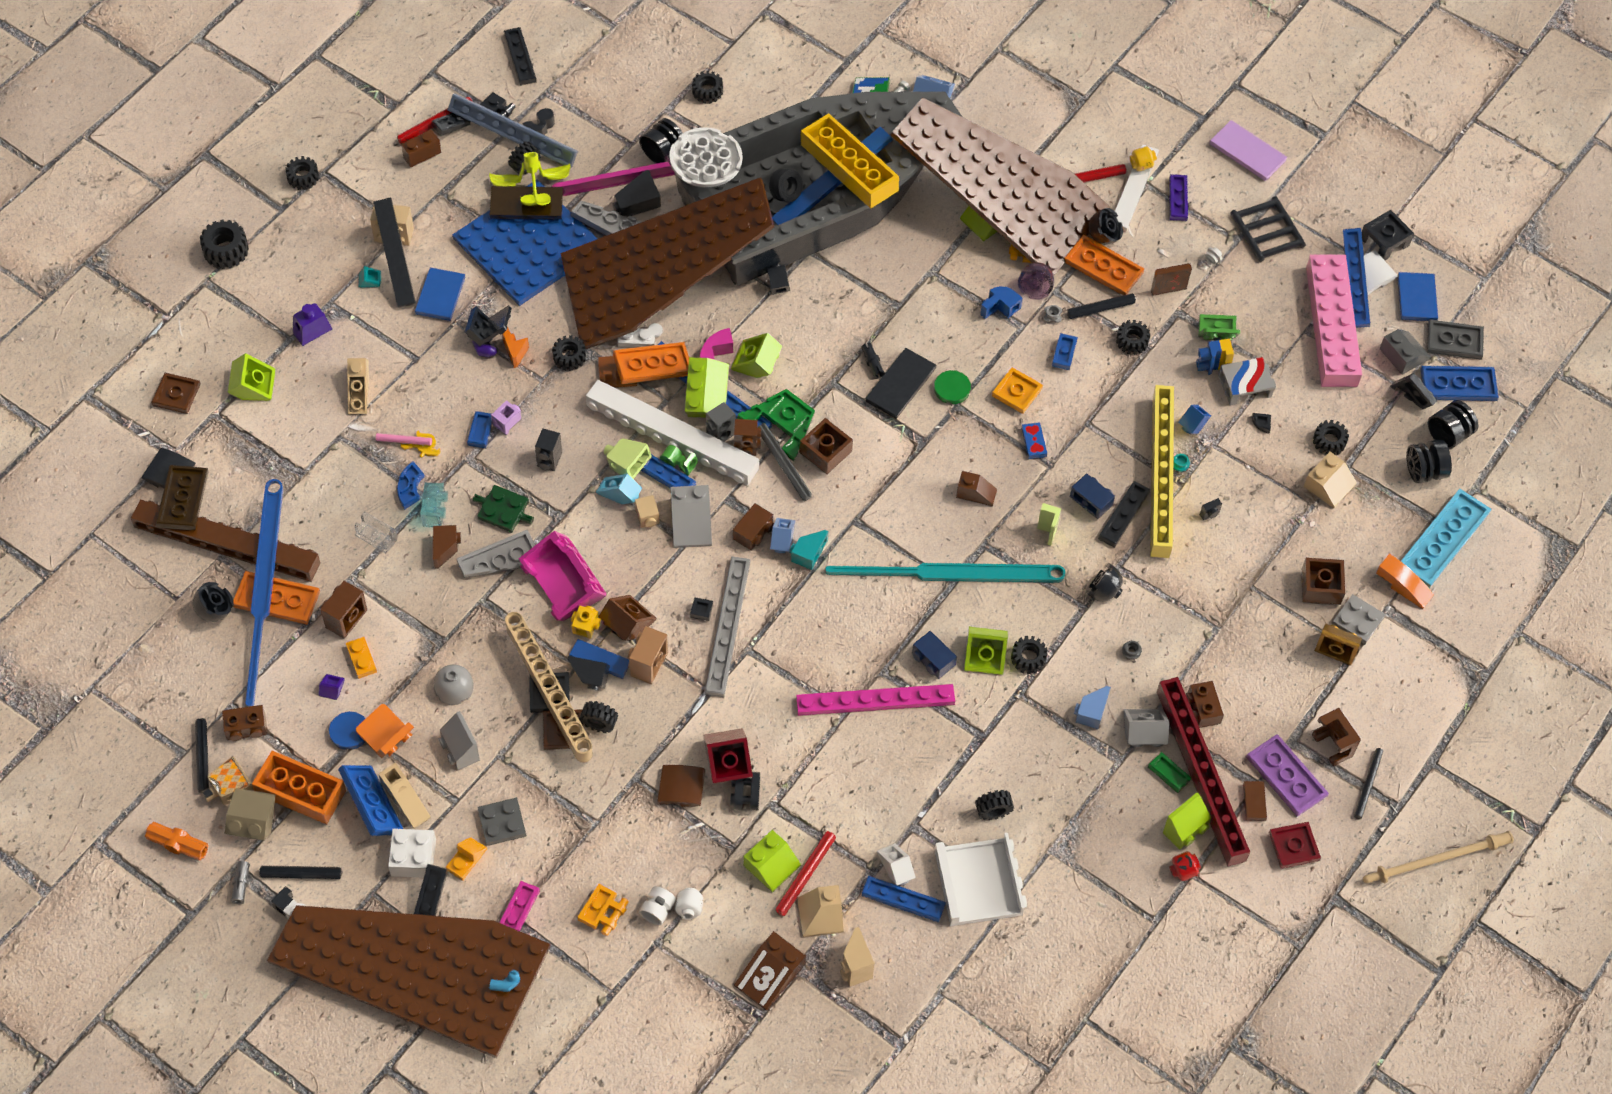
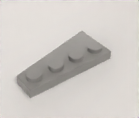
M527 529L457 558V563L464 578L521 569L520 565L522 563L518 558L534 547L535 544Z

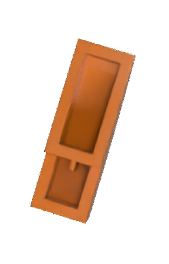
M1390 553L1379 565L1376 574L1391 583V589L1421 609H1424L1434 596L1427 585L1410 568Z

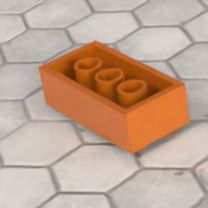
M273 750L252 782L254 791L276 795L275 803L326 825L346 793L343 780Z

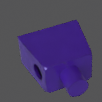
M316 303L303 305L302 310L293 315V335L302 346L332 330L328 319Z

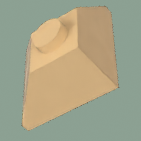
M839 885L818 887L797 898L803 937L844 933Z

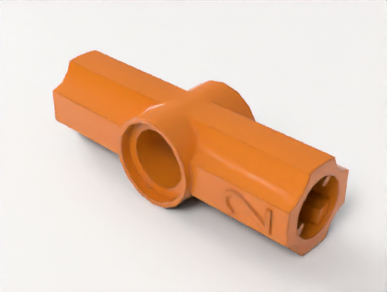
M153 821L146 829L145 838L147 840L164 846L165 849L173 854L179 855L182 853L199 861L204 859L207 854L208 843L191 837L180 828L175 827L171 829Z

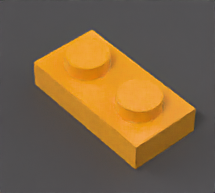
M365 637L346 642V647L358 679L377 673Z

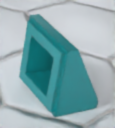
M364 266L359 272L358 287H380L381 271Z

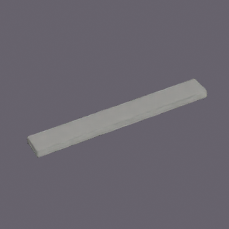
M731 556L705 695L725 697L750 567V559Z

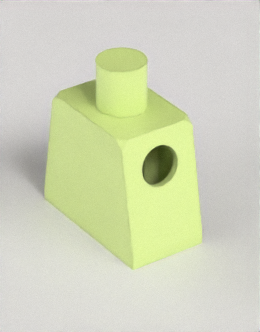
M620 439L615 446L608 444L604 448V455L607 456L610 468L620 475L628 474L633 479L652 457L648 444L628 439Z

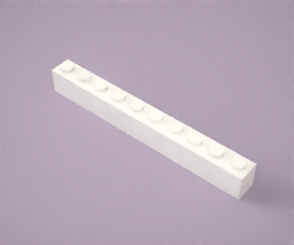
M600 380L595 382L586 395V403L591 410L598 411L607 418L614 419L623 426L636 430L641 435H647L657 443H663L667 446L674 445L686 457H689L691 453H695L697 460L704 466L711 467L720 474L733 478L738 483L748 486L759 470L758 458Z

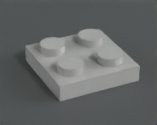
M1352 594L1333 620L1332 625L1346 632L1355 633L1362 638L1361 643L1365 645L1386 614Z

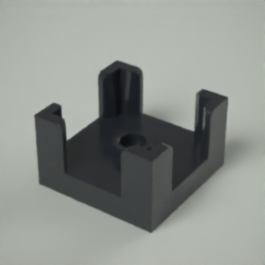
M1391 209L1365 224L1361 232L1364 243H1367L1368 237H1370L1380 247L1378 254L1384 260L1390 257L1392 249L1403 244L1402 249L1409 247L1414 232Z

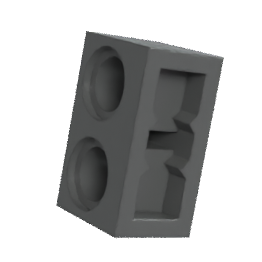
M725 402L706 413V433L724 442L734 436L736 414Z

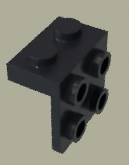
M508 305L489 318L477 306L471 309L465 333L479 346L491 342L495 336L501 335L507 330L512 308Z

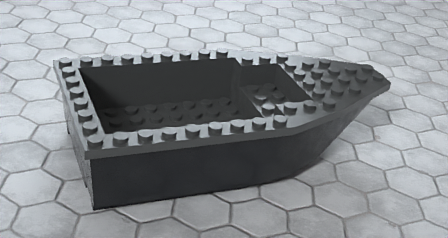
M860 92L810 98L723 133L728 137L729 135L732 136L742 150V165L737 175L723 185L703 188L684 182L675 173L678 192L681 195L683 204L686 206L754 179L761 178L773 217L789 203L776 200L770 193L769 182L775 171L782 168L797 171L802 178V191H804L828 170L801 146V130L828 113L860 142L879 127L890 135L922 98L961 117L963 116L946 92ZM892 137V141L879 151L876 156L881 158L899 176L898 192L870 209L849 188L841 183L807 213L779 225L774 223L772 230L757 241H752L732 256L731 260L724 265L731 275L734 285H741L767 274V269L773 265L780 264L781 266H786L846 241L879 224L902 200L924 168V165ZM667 155V161L669 162V164H670V155ZM787 180L784 182L785 190L788 188Z

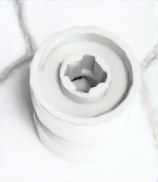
M654 886L647 896L648 901H644L639 914L652 924L662 925L668 915L667 911L671 910L676 898L666 889Z

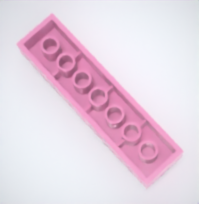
M1310 255L1306 271L1321 387H1358L1362 377L1346 255Z

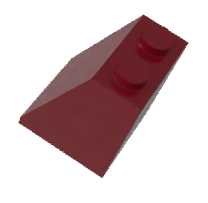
M743 728L703 735L713 783L753 777L748 741Z

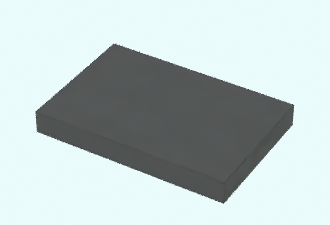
M1429 319L1427 353L1482 360L1484 326Z

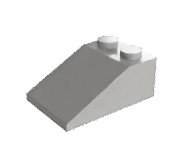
M709 485L671 487L674 548L712 546Z

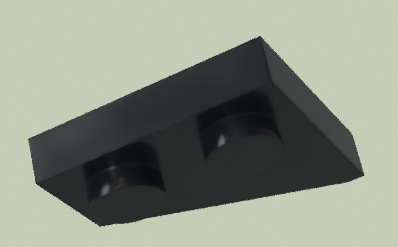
M1415 373L1394 381L1390 385L1394 390L1398 387L1405 392L1404 397L1414 402L1421 409L1431 407L1437 402L1432 392L1425 387Z

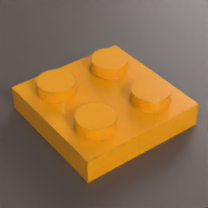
M1012 367L994 389L992 397L1023 414L1041 392L1043 384Z

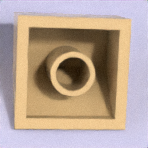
M1329 452L1308 474L1304 487L1332 508H1335L1357 482L1347 464L1332 452Z
M859 927L854 929L841 962L842 969H840V974L843 981L848 982L849 987L873 979L875 963Z

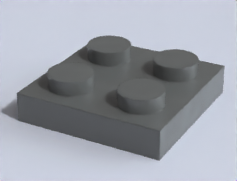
M517 797L477 807L487 846L527 837Z

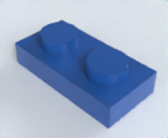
M1060 333L1052 367L1070 370L1078 337Z

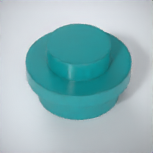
M1179 453L1173 457V469L1183 472L1189 468L1190 460L1187 455Z

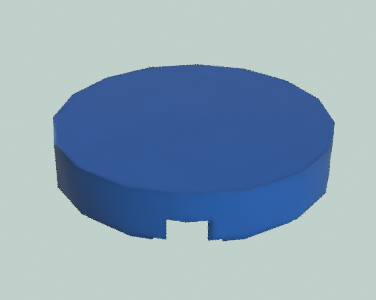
M351 711L337 715L329 727L330 739L334 745L344 750H353L362 746L365 741L356 733V727L365 720V717Z

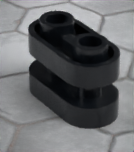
M752 772V778L732 780L731 787H735V793H731L730 805L734 806V810H742L743 804H750V810L759 811L760 772ZM744 785L751 786V796H743Z

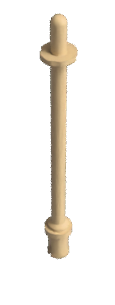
M1510 831L1497 835L1490 834L1487 835L1484 841L1396 867L1385 869L1383 866H1378L1377 872L1365 875L1363 881L1364 883H1370L1380 880L1385 884L1388 882V877L1486 848L1492 851L1497 850L1500 846L1512 844L1514 838Z

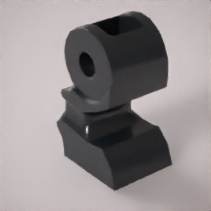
M549 108L541 109L536 113L537 124H534L532 121L523 123L524 126L545 135L548 133L547 129L552 128L555 124L554 112Z

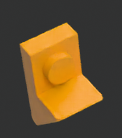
M471 837L457 844L458 852L446 866L449 869L448 872L461 880L465 879L487 850V847Z

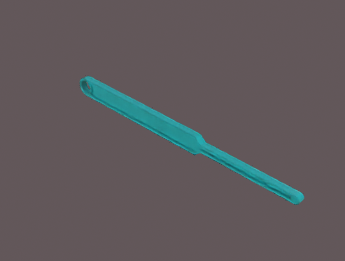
M921 563L917 567L827 566L825 570L827 575L917 576L922 581L1059 583L1065 578V569L1062 566L1040 564ZM1059 570L1063 575L1060 578H1055L1050 572Z

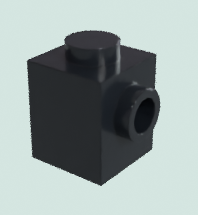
M777 264L767 269L773 295L791 291L785 265Z

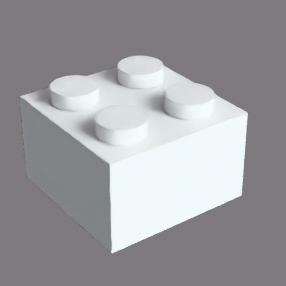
M393 829L388 866L391 877L424 878L427 864L434 865L436 846L434 830Z

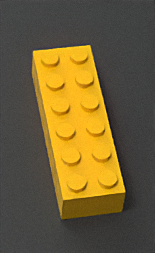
M829 113L801 130V146L870 209L899 191V176Z

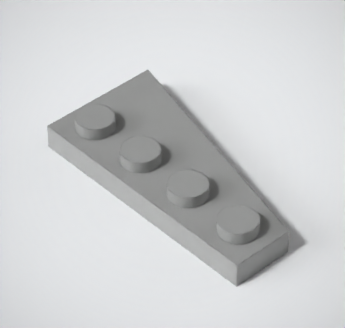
M580 201L571 212L572 217L605 235H610L641 223V221L636 220V217L629 216L628 218L621 216L619 212L613 210L605 211L603 207Z

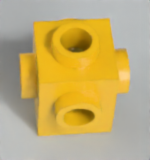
M579 605L578 611H574L571 622H573L572 633L591 639L594 630H598L601 619L598 617V611L591 606L584 607Z

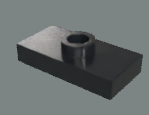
M451 113L432 120L431 125L442 136L469 126L471 121Z

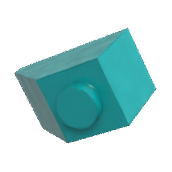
M822 530L799 537L797 543H793L789 551L791 562L812 570L828 542L829 531Z

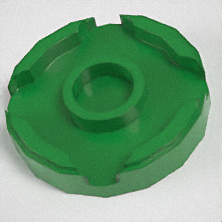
M956 370L942 372L937 376L934 383V392L937 398L945 403H962L968 398L971 391L969 378Z

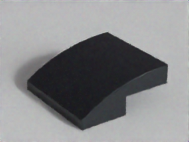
M161 447L141 478L157 488L159 486L164 488L170 465L194 467L196 463L176 452Z

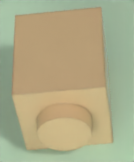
M654 496L635 499V510L641 528L660 524L659 512Z

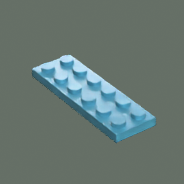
M1459 489L1401 562L1410 568L1430 588L1490 514L1492 509L1462 489Z

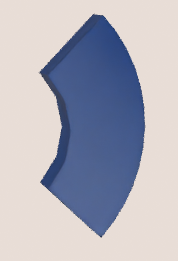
M414 461L405 467L399 477L397 493L404 510L420 500L417 487L419 482L425 477Z

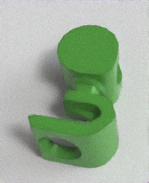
M669 445L660 456V460L672 467L679 465V468L687 476L698 464L695 453H691L686 459L682 455L681 450L674 445Z

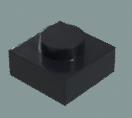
M1217 498L1203 504L1199 515L1203 520L1215 518L1220 513L1222 502Z
M694 597L690 618L709 621L713 601Z

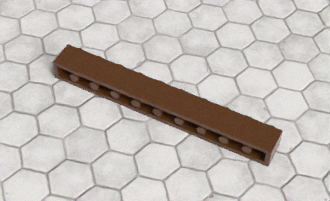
M140 499L131 516L134 528L256 565L259 533H249L242 528H233L223 522L210 521L206 517H198L196 530L156 528L160 505L150 500ZM278 540L274 571L312 582L321 563L318 553L311 549L305 550L295 544H285Z

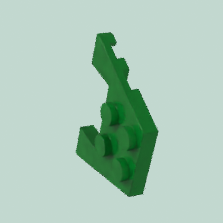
M785 389L767 398L765 402L759 405L756 404L745 412H740L737 419L758 420L761 416H764L791 437L782 449L788 458L795 461L800 450V440L805 437L815 410L788 389Z

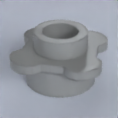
M1050 305L1044 308L1046 312L1044 320L1046 322H1061L1060 314L1062 309L1060 307Z

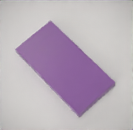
M1278 734L1246 755L1249 762L1297 817L1329 795L1326 789Z

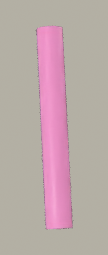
M376 434V441L432 445V438Z

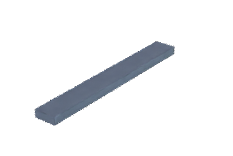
M456 93L452 95L448 111L518 144L529 141L540 150L541 155L563 165L570 164V168L573 167L578 153L577 150Z

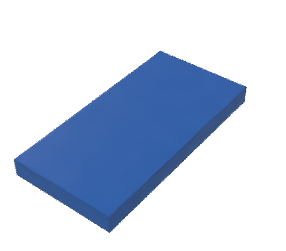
M1421 366L1420 368L1422 383L1432 392L1436 400L1498 401L1499 395L1494 367Z
M342 765L338 769L371 836L392 835L393 829H403L372 766Z

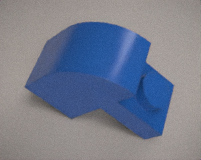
M1004 286L994 287L989 290V297L982 302L980 315L986 319L999 310L1007 318H1010L1021 309L1023 298L1011 288Z

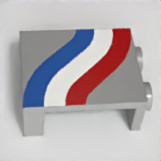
M1263 357L1221 365L1218 376L1229 405L1237 404L1239 396L1266 391L1268 398L1272 397L1273 391L1276 389V383L1271 378L1269 365L1265 363Z

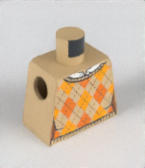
M232 756L208 775L211 787L202 791V794L207 802L219 797L223 805H228L231 802L235 788L254 791L241 766L235 757Z

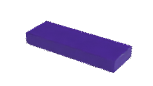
M1170 174L1169 220H1188L1187 175Z

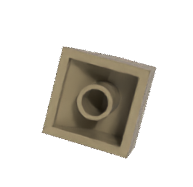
M235 788L226 814L224 834L265 841L272 832L276 795Z

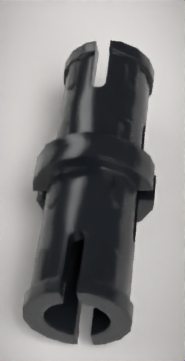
M871 342L867 343L868 348L865 343L861 346V349L866 357V364L870 366L874 378H879L878 373L881 378L885 372L880 364V357L876 355Z

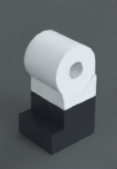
M285 886L271 902L274 909L289 919L296 905H306L297 903L292 899V891Z

